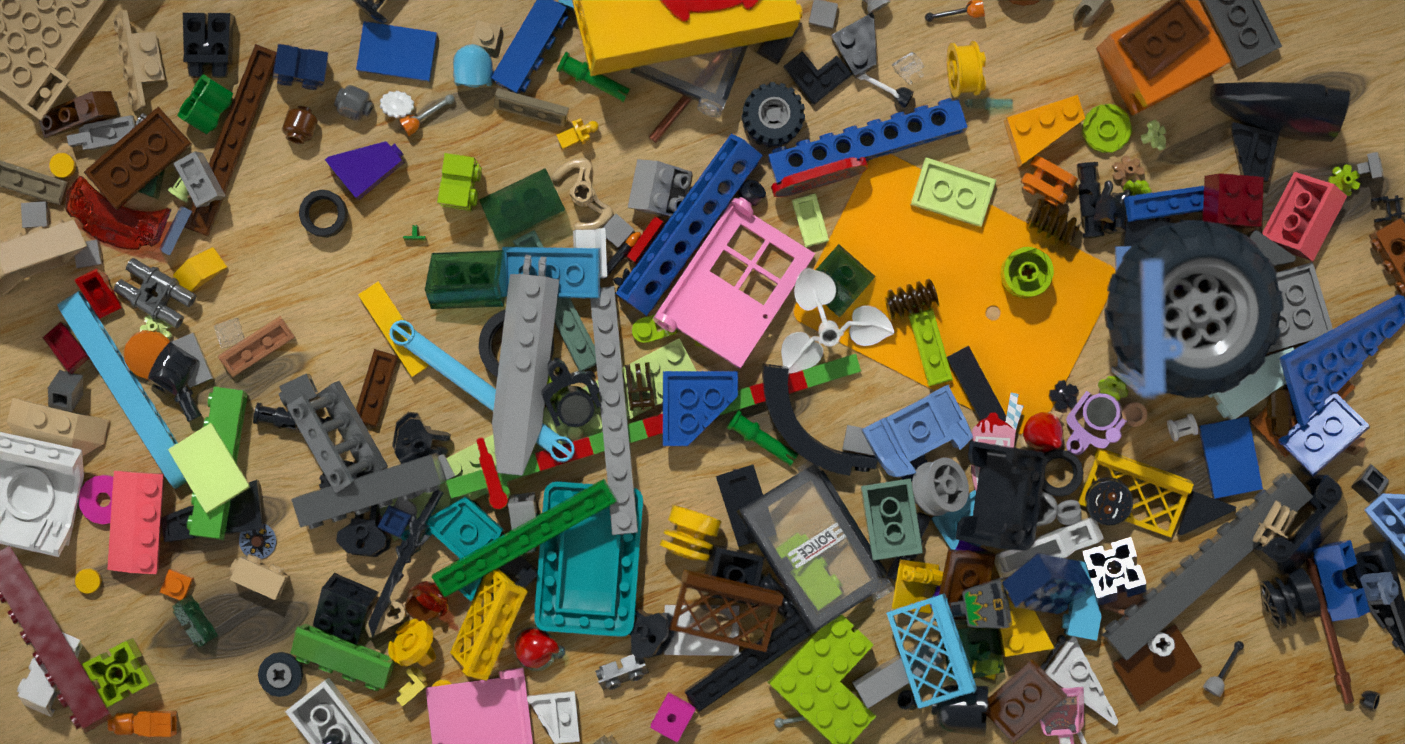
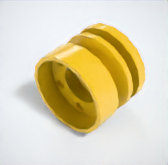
M672 505L668 521L677 525L676 530L664 529L663 533L673 537V540L661 539L659 545L675 555L690 560L709 561L711 555L702 552L701 548L713 549L714 546L704 539L705 536H717L722 521L684 507Z

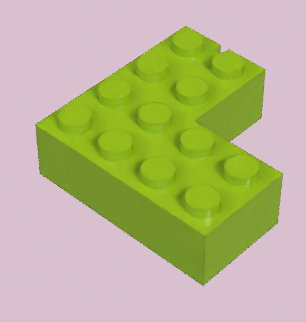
M840 615L812 634L767 682L831 744H851L876 717L870 709L840 682L874 646L858 629L852 631L851 629L854 625L843 615Z

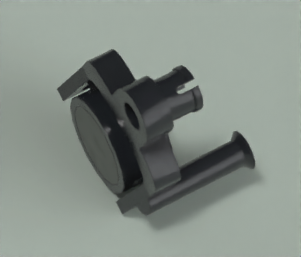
M554 358L553 361L549 360L547 371L552 382L542 389L541 395L556 427L561 425L558 417L569 427L585 425L590 421L594 413L593 400L597 408L602 406L596 395L599 392V387L595 381L594 372L575 371L570 373L567 365L561 359ZM560 367L559 372H557L554 369ZM576 383H584L587 385L591 396L585 389L579 386H567ZM561 390L555 399V412L550 399L556 392Z

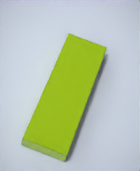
M933 309L925 310L923 313L918 312L912 316L908 315L928 387L953 380Z

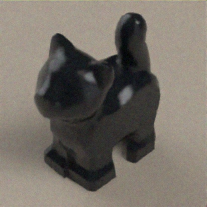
M1108 180L1104 183V189L1096 202L1093 223L1101 226L1102 221H1106L1103 230L1108 234L1126 232L1124 222L1127 212L1124 197L1130 196V190L1112 193L1113 183Z

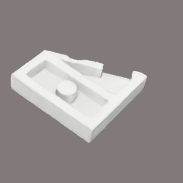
M575 691L527 696V701L535 710L539 720L545 726L555 744L580 741Z

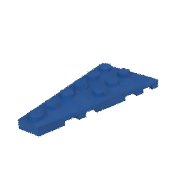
M1396 295L1279 358L1298 424L1305 425L1310 420L1309 416L1316 409L1320 410L1325 405L1324 401L1333 392H1338L1363 366L1362 362L1369 355L1373 356L1378 351L1377 347L1386 338L1390 339L1405 324L1404 296Z

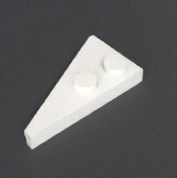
M1071 636L1045 673L1063 688L1083 687L1084 703L1116 726L1118 719L1115 716V712L1109 704L1076 637Z

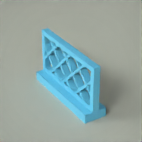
M945 593L887 612L918 709L977 690ZM931 604L934 615L930 622L917 616L921 606ZM917 608L914 614L908 612L909 610ZM904 613L912 617L906 630L897 626L894 615ZM935 618H936L938 627L935 626V625H933V622H934ZM915 619L928 625L922 638L909 632ZM931 627L941 633L942 639L938 646L925 640ZM899 631H901V632L904 633L902 639H901V636H900ZM907 635L920 641L914 654L904 648L903 643ZM943 642H944L946 651L943 650V649H941V646H942ZM923 643L936 649L930 662L917 656ZM939 651L949 657L950 663L946 670L933 664ZM907 655H909V656L912 657L910 663H909V660H908ZM915 659L928 665L922 678L912 672L911 667ZM951 666H952L954 675L951 674V673H949V670H950ZM931 667L944 673L938 686L925 680ZM946 676L957 681L958 691L950 693L941 688ZM915 679H917V680L920 681L918 687H917V684H916ZM924 683L936 689L932 699L922 702L919 691ZM939 691L945 694L937 697Z

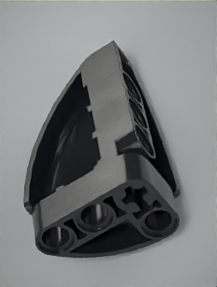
M1218 83L1211 86L1210 101L1215 108L1247 126L1279 133L1280 137L1299 141L1332 142L1340 132L1350 103V90L1308 83Z

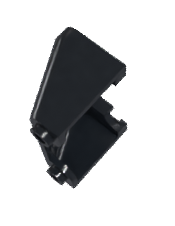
M970 441L968 451L969 462L973 466L980 467L973 516L967 515L960 519L957 524L955 539L999 549L1029 550L1034 544L1046 469L1045 455L1040 451Z
M1316 474L1305 483L1309 486L1310 494L1313 496L1308 503L1315 510L1289 540L1283 537H1275L1264 547L1260 543L1252 550L1276 573L1284 576L1285 573L1300 568L1311 556L1313 549L1317 548L1347 514L1348 506L1340 485L1329 475Z

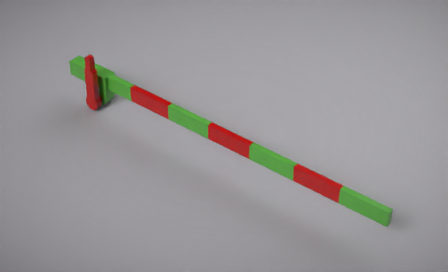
M856 354L788 374V394L861 372ZM762 383L738 390V396L719 415L764 402L765 397ZM663 414L628 424L630 443L663 433ZM603 432L572 441L575 452L573 457L567 462L554 460L547 450L531 454L523 475L497 473V465L494 464L492 455L488 453L484 438H478L476 443L480 452L479 461L482 470L446 480L451 499L488 488L490 505L494 509H503L509 502L508 494H510L507 481L605 451ZM568 443L562 445L570 452L572 451ZM553 447L554 455L557 458L564 459L568 457L562 451Z

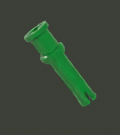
M565 52L556 70L559 73L562 71L574 77L576 82L584 81L621 100V102L625 101L626 95H628L631 89L602 74L591 76L588 63L586 61L582 63L572 58L568 52Z
M738 410L726 429L736 431L744 437L746 442H751L752 440L790 467L794 461L788 458L786 454L796 459L799 453L761 430L758 422H751L742 416V412Z

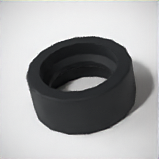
M317 190L311 192L303 199L299 208V218L301 224L308 232L317 237L327 238L343 230L347 222L348 210L346 203L337 194L329 190ZM327 199L336 205L338 218L332 226L319 228L311 222L309 210L317 200Z
M1056 449L1046 452L1044 454L1046 465L1056 458L1065 459L1073 468V478L1069 484L1058 488L1050 485L1044 476L1042 490L1054 496L1070 495L1078 489L1082 482L1084 473L1082 463L1076 455L1066 450Z

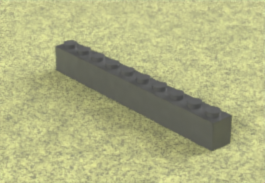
M1282 473L1272 481L1273 485L1267 491L1265 489L1255 495V501L1248 507L1244 506L1236 512L1234 520L1230 523L1222 524L1217 529L1218 534L1212 539L1204 540L1198 546L1199 550L1194 555L1190 554L1183 558L1179 563L1181 566L1174 572L1169 571L1161 578L1162 583L1156 588L1151 587L1142 595L1143 600L1137 605L1135 603L1125 609V615L1118 621L1113 620L1106 626V632L1102 636L1121 658L1128 660L1261 543L1259 541L1255 543L1253 537L1260 526L1259 523L1264 522L1276 500L1281 503V506L1285 505L1290 508V511L1294 510L1297 512L1313 498L1294 474ZM1265 529L1263 536H1267L1268 529Z

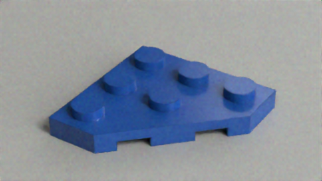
M663 371V446H688L738 396V371Z

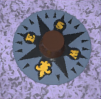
M264 524V529L241 532L239 545L246 556L251 554L263 559L274 551L276 535L271 527Z

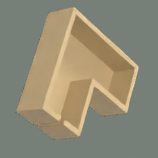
M74 219L67 222L58 220L50 224L49 228L43 229L42 226L34 228L24 236L22 233L15 234L9 237L6 242H1L0 240V297H3L24 278L65 265L87 247Z

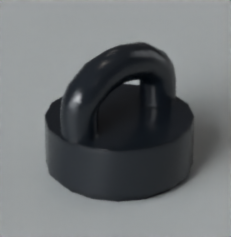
M747 180L739 190L738 196L739 198H745L752 206H757L765 198L766 192L759 182Z

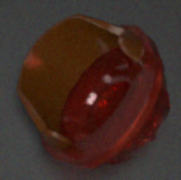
M424 581L409 590L405 608L413 619H417L419 622L422 620L428 622L442 617L448 612V596H443L435 582Z

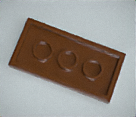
M158 106L88 167L84 174L113 207L119 210L193 144Z

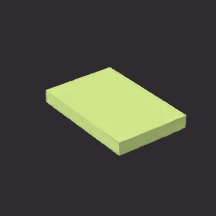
M926 157L910 205L982 227L996 179Z
M212 423L168 449L207 514L250 488L249 483Z

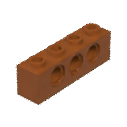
M1399 218L1374 231L1369 236L1372 239L1370 240L1372 248L1376 253H1380L1384 260L1383 266L1385 270L1395 278L1397 291L1400 295L1405 296V274L1403 271L1405 266V223L1402 218ZM1393 242L1397 243L1400 247L1398 255H1394L1391 251Z

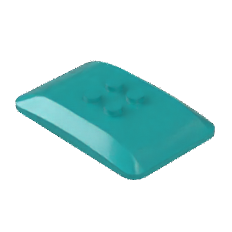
M552 482L548 484L544 491L542 513L593 484ZM634 488L638 533L613 535L609 506L540 544L534 621L539 629L551 632L618 637L626 636L633 630L643 511V495L637 488Z

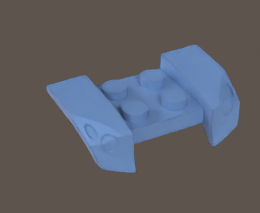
M949 385L861 429L875 457L887 474L893 477L916 473L910 461L948 441L952 443L953 447L961 450L973 438L969 424Z

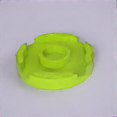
M1101 104L1092 108L1082 123V135L1086 144L1100 153H1112L1121 149L1129 141L1132 133L1128 114L1121 107L1113 104Z

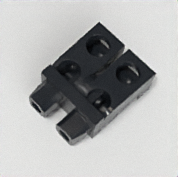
M182 13L183 62L188 64L189 77L200 78L204 74V65H212L213 78H227L229 65H233L232 41L235 16L231 13H208V15L206 13Z

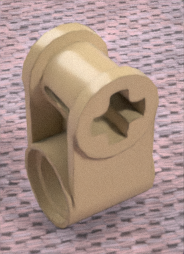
M402 599L391 601L390 606L381 617L374 635L389 629V627L408 617L409 614L405 608L406 601ZM374 608L367 612L364 622L369 638L372 636L368 622ZM395 608L401 609L399 614H392V610Z

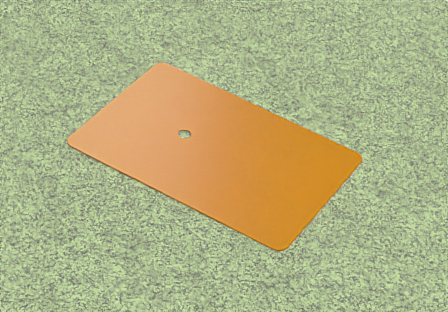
M892 154L869 160L867 163L868 169L862 173L813 270L830 276L836 286L834 299L828 304H822L827 321L835 322L838 329H841L848 321H853L852 313L856 308L872 306L882 311L888 317L893 326L894 334L874 345L862 346L856 344L850 337L849 330L851 326H849L844 331L843 336H840L838 342L928 387L908 316L910 314L907 310H904V318L901 319L898 313H895L894 321H891L885 297L887 298V291L890 289L896 295L898 287H902L906 292L908 284H911L915 289L916 282L920 281L925 287L926 279H930L935 286L939 300V306L936 302H933L932 309L946 357L969 346L1006 416L1010 393L1019 394L1017 404L1023 405L1016 433L1022 435L1024 426L1031 416L1040 412H1051L1055 402L1051 401V398L1048 396L1049 391L1056 390L1054 385L1059 380L1066 381L1108 299L1109 291H1107L1112 274H1115V268L1072 245H1068L1065 248L1064 241L1062 240L1055 243L1054 236L1048 239L1046 238V232L1042 231L1038 234V228L1028 229V223L991 204L988 205L982 227L912 206L910 204L921 169ZM1023 247H1033L1041 250L1049 256L1054 267V275L1049 287L1043 293L1031 298L1013 296L1004 287L1000 276L1001 266L1006 257ZM1024 266V271H1022V275L1027 276L1029 279V275L1032 274V270H1027ZM796 303L794 307L796 320L819 332L822 319L818 307L807 311ZM923 305V311L929 310L926 305ZM989 306L999 308L1000 316L998 319L990 320L987 318L986 309ZM916 307L914 308L913 314L919 312ZM949 364L953 380L929 386L928 388L936 391L949 385L957 403L975 411Z

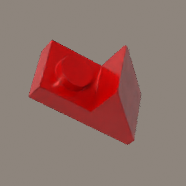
M98 268L75 279V283L100 319L122 308L120 300L109 285L107 274Z

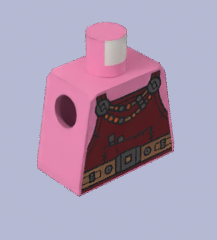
M1061 688L1067 694L1066 698L1040 720V724L1045 735H1058L1059 744H1075L1073 734L1079 733L1084 726V688Z

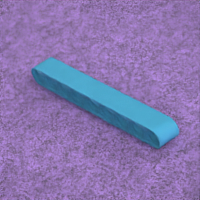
M77 291L57 304L60 312L166 479L174 489H177L187 482L168 451L169 448L178 443L135 374L129 370L123 355L85 296L80 291Z

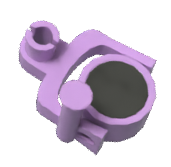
M1089 391L1084 393L1066 418L1068 425L1074 431L1066 443L1069 452L1074 455H1080L1086 451L1090 444L1098 448H1106L1111 442H1117L1122 437L1120 430L1128 421L1124 418L1121 419L1122 409L1115 397L1101 393L1091 396L1092 394ZM1083 405V416L1086 423L1096 430H1107L1106 439L1092 435L1080 425L1076 414ZM1074 441H1079L1080 447L1077 450L1072 447Z

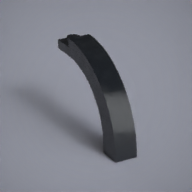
M763 363L762 385L769 414L783 438L797 453L811 463L837 474L850 476L852 466H855L856 471L869 472L870 468L876 469L877 458L875 456L839 451L822 444L812 437L802 427L793 412L788 394L789 368L787 366Z

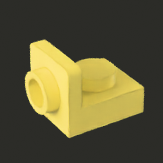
M410 667L406 670V673L415 683L412 685L409 681L399 690L401 695L396 700L402 707L428 686L425 682L427 677L419 668L415 670L413 667Z

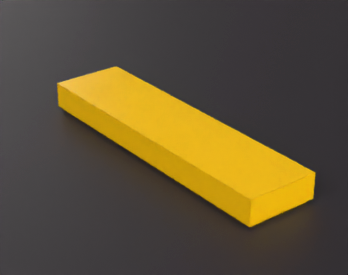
M378 281L359 293L358 296L411 377L428 368L429 364L404 346L395 344L391 339V326L399 320H404L381 283ZM399 326L409 335H412V331L408 326ZM394 330V336L397 341H407L404 336Z

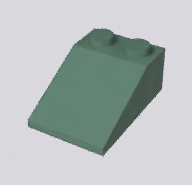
M911 479L861 486L864 515L873 560L923 553Z

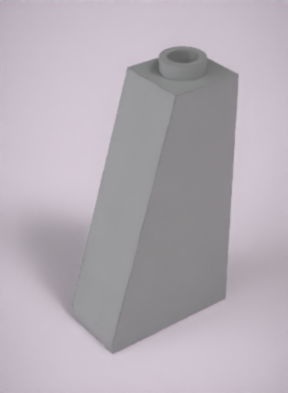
M929 637L925 639L936 646L939 645L937 640L933 642ZM919 643L909 648L907 651L914 654ZM923 643L917 656L930 662L936 649ZM940 651L933 662L934 665L944 661L941 657L943 653ZM899 654L852 681L866 707L869 708L908 684L909 679ZM907 655L908 660H909V663H910L912 657L909 656V655ZM915 659L911 667L913 674L921 676L925 673L928 665Z

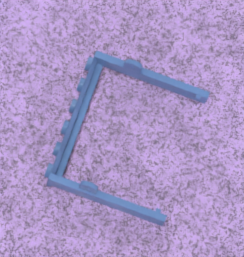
M1115 246V273L1123 261V255L1131 246ZM1161 259L1141 260L1144 376L1134 369H1128L1118 356V367H1111L1112 373L1138 394H1142L1143 398L1157 397V393H1165L1164 359L1177 358L1183 352V345L1179 340L1175 338L1164 339L1163 270Z

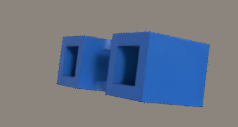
M1351 540L1328 543L1313 549L1314 562L1320 574V585L1324 590L1327 610L1331 615L1332 621L1359 618L1369 613L1370 609L1364 588H1350L1343 580L1344 569L1357 564Z

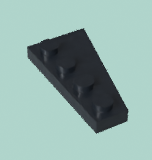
M256 479L249 482L250 488L231 499L225 534L264 529L259 480ZM194 505L161 517L165 543L203 538L190 535V530L187 529L188 517L193 515Z

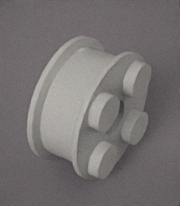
M940 458L934 462H927L921 464L916 469V473H914L912 481L914 501L927 514L941 516L947 512L958 511L966 504L969 495L968 480L961 466L954 460Z

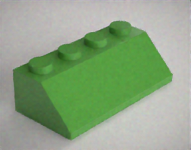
M308 624L297 627L291 649V654L296 655L295 659L305 664H309L310 661L319 664V669L328 673H333V670L342 673V678L352 682H356V679L366 682L365 687L375 691L387 687L396 664L388 655L359 644H353Z

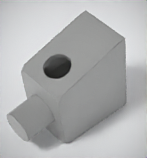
M535 492L510 495L508 507L513 530L538 516ZM536 547L526 553L536 551Z

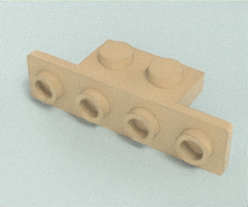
M122 10L115 15L113 26L115 32L118 33L120 41L118 52L124 61L123 77L128 82V102L132 105L135 112L140 111L146 106L142 84L162 82L165 79L156 33L132 34L127 10Z

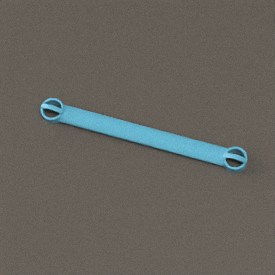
M399 320L391 326L390 337L395 344L404 346L490 410H494L496 393L494 387L418 333L410 322ZM399 326H408L412 331V335H409ZM394 330L404 336L407 341H397L394 336ZM542 423V429L536 443L547 450L554 460L558 462L569 461L575 452L573 442L569 438L561 437ZM558 441L567 442L572 451L567 450ZM553 446L568 457L564 459L557 458L554 455Z

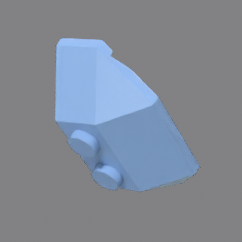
M1382 493L1364 511L1377 531L1386 541L1390 542L1393 549L1405 561V494Z

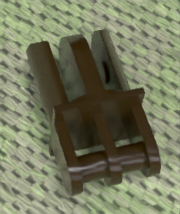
M645 362L647 387H643L640 363L635 364L637 388L634 389L630 364L625 365L630 411H633V408L640 407L641 410L652 406V409L655 408L650 362ZM650 391L651 399L643 400L642 392ZM639 392L640 400L632 401V393Z
M1276 390L1267 397V417L1265 419H1271V431L1274 436H1286L1289 433V418H1295V416H1292V401L1288 391Z

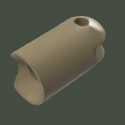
M1082 0L1073 12L1074 22H1078L1086 14L1082 27L1087 28L1093 25L1112 0Z

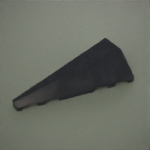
M1390 542L1366 543L1353 549L1357 564L1344 569L1348 574L1347 579L1350 584L1354 583L1359 589L1363 588L1360 578L1364 574L1392 573L1393 579L1398 585L1399 593L1392 603L1384 605L1383 600H1367L1370 612L1382 629L1386 628L1392 636L1394 646H1399L1405 655V600Z

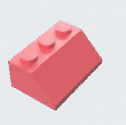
M1294 172L1262 234L1289 253L1314 261L1347 195L1332 183Z

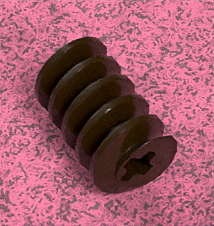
M1037 199L1026 221H1029L1028 229L1031 230L1035 225H1038V234L1046 229V238L1049 239L1055 234V243H1058L1063 238L1065 239L1064 247L1066 248L1073 241L1081 223L1076 226V217H1072L1067 221L1068 213L1066 212L1058 217L1059 209L1055 208L1050 212L1049 203H1046L1041 208L1042 201Z
M926 279L925 287L918 281L916 282L915 289L911 284H908L906 292L902 287H898L896 295L890 289L887 291V298L885 297L891 321H894L895 313H898L901 319L904 318V310H907L912 316L915 307L920 313H923V305H926L929 310H932L933 302H936L939 306L937 292L930 279Z

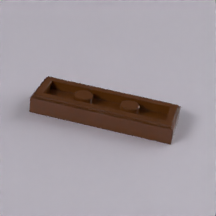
M374 349L356 407L359 416L365 424L378 426L399 358L397 355Z

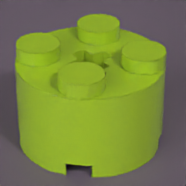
M1023 247L1009 254L1003 261L1000 271L1001 281L1006 290L1019 298H1031L1043 293L1049 287L1054 275L1053 263L1049 256L1033 247ZM1024 266L1027 270H1032V274L1029 275V279L1027 276L1022 275V271H1024Z

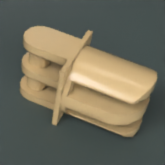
M1276 500L1264 522L1259 523L1260 526L1253 537V541L1255 543L1261 542L1264 547L1275 534L1278 537L1288 538L1286 533L1297 512L1294 510L1290 511V508L1285 505L1281 506V503ZM1265 529H1268L1267 536H1263Z
M700 605L691 609L697 620L710 613V611ZM722 612L715 614L721 625L731 620ZM712 616L702 622L701 627L705 632L710 633L718 628V625ZM732 625L724 629L727 636L733 630Z

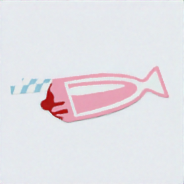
M1010 393L1006 421L999 419L996 413H990L987 418L981 420L973 427L972 441L1014 447L1016 428L1023 409V405L1017 404L1019 394ZM971 464L973 484L975 490H977L980 467Z

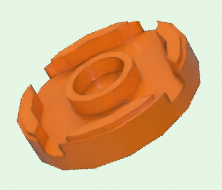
M142 330L135 333L126 343L123 352L124 360L129 370L139 377L148 379L156 358L170 340L157 331Z

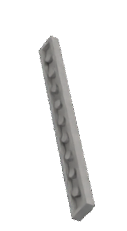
M615 287L600 288V298H590L599 396L602 405L601 417L607 481L617 498V502L610 505L612 534L623 535L638 533Z

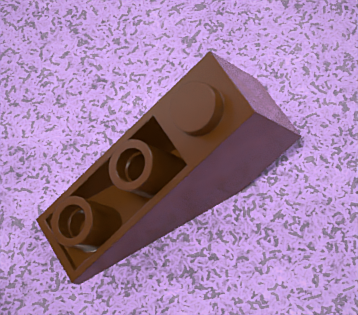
M91 91L51 108L43 120H39L44 138L79 129L84 127L83 125L107 120L118 115L111 91Z

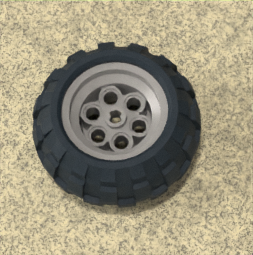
M1190 220L1165 225L1151 231L1147 237L1138 244L1134 243L1123 255V261L1116 273L1112 274L1107 288L1109 294L1107 307H1105V323L1112 340L1111 345L1118 358L1128 369H1134L1144 376L1141 260L1156 259L1162 260L1164 339L1175 338L1183 345V352L1179 357L1164 359L1166 394L1183 396L1185 398H1203L1206 395L1218 392L1224 393L1237 387L1240 381L1249 374L1253 375L1265 363V356L1272 344H1276L1281 328L1278 326L1280 312L1284 310L1283 294L1279 290L1276 279L1277 273L1273 264L1250 238L1225 225ZM1206 279L1207 288L1200 292L1198 284L1201 280ZM1181 284L1183 292L1181 296L1175 297L1173 293L1174 288ZM1218 298H1222L1223 307L1220 310H1216L1214 307V303ZM1197 304H1199L1198 307L1202 309V312L1198 316H1196V313L1192 312L1194 306ZM1173 308L1175 312L1174 318L1166 321V312ZM1214 322V330L1207 334L1206 326L1208 323ZM1189 327L1191 335L1183 340L1181 336L1182 331Z

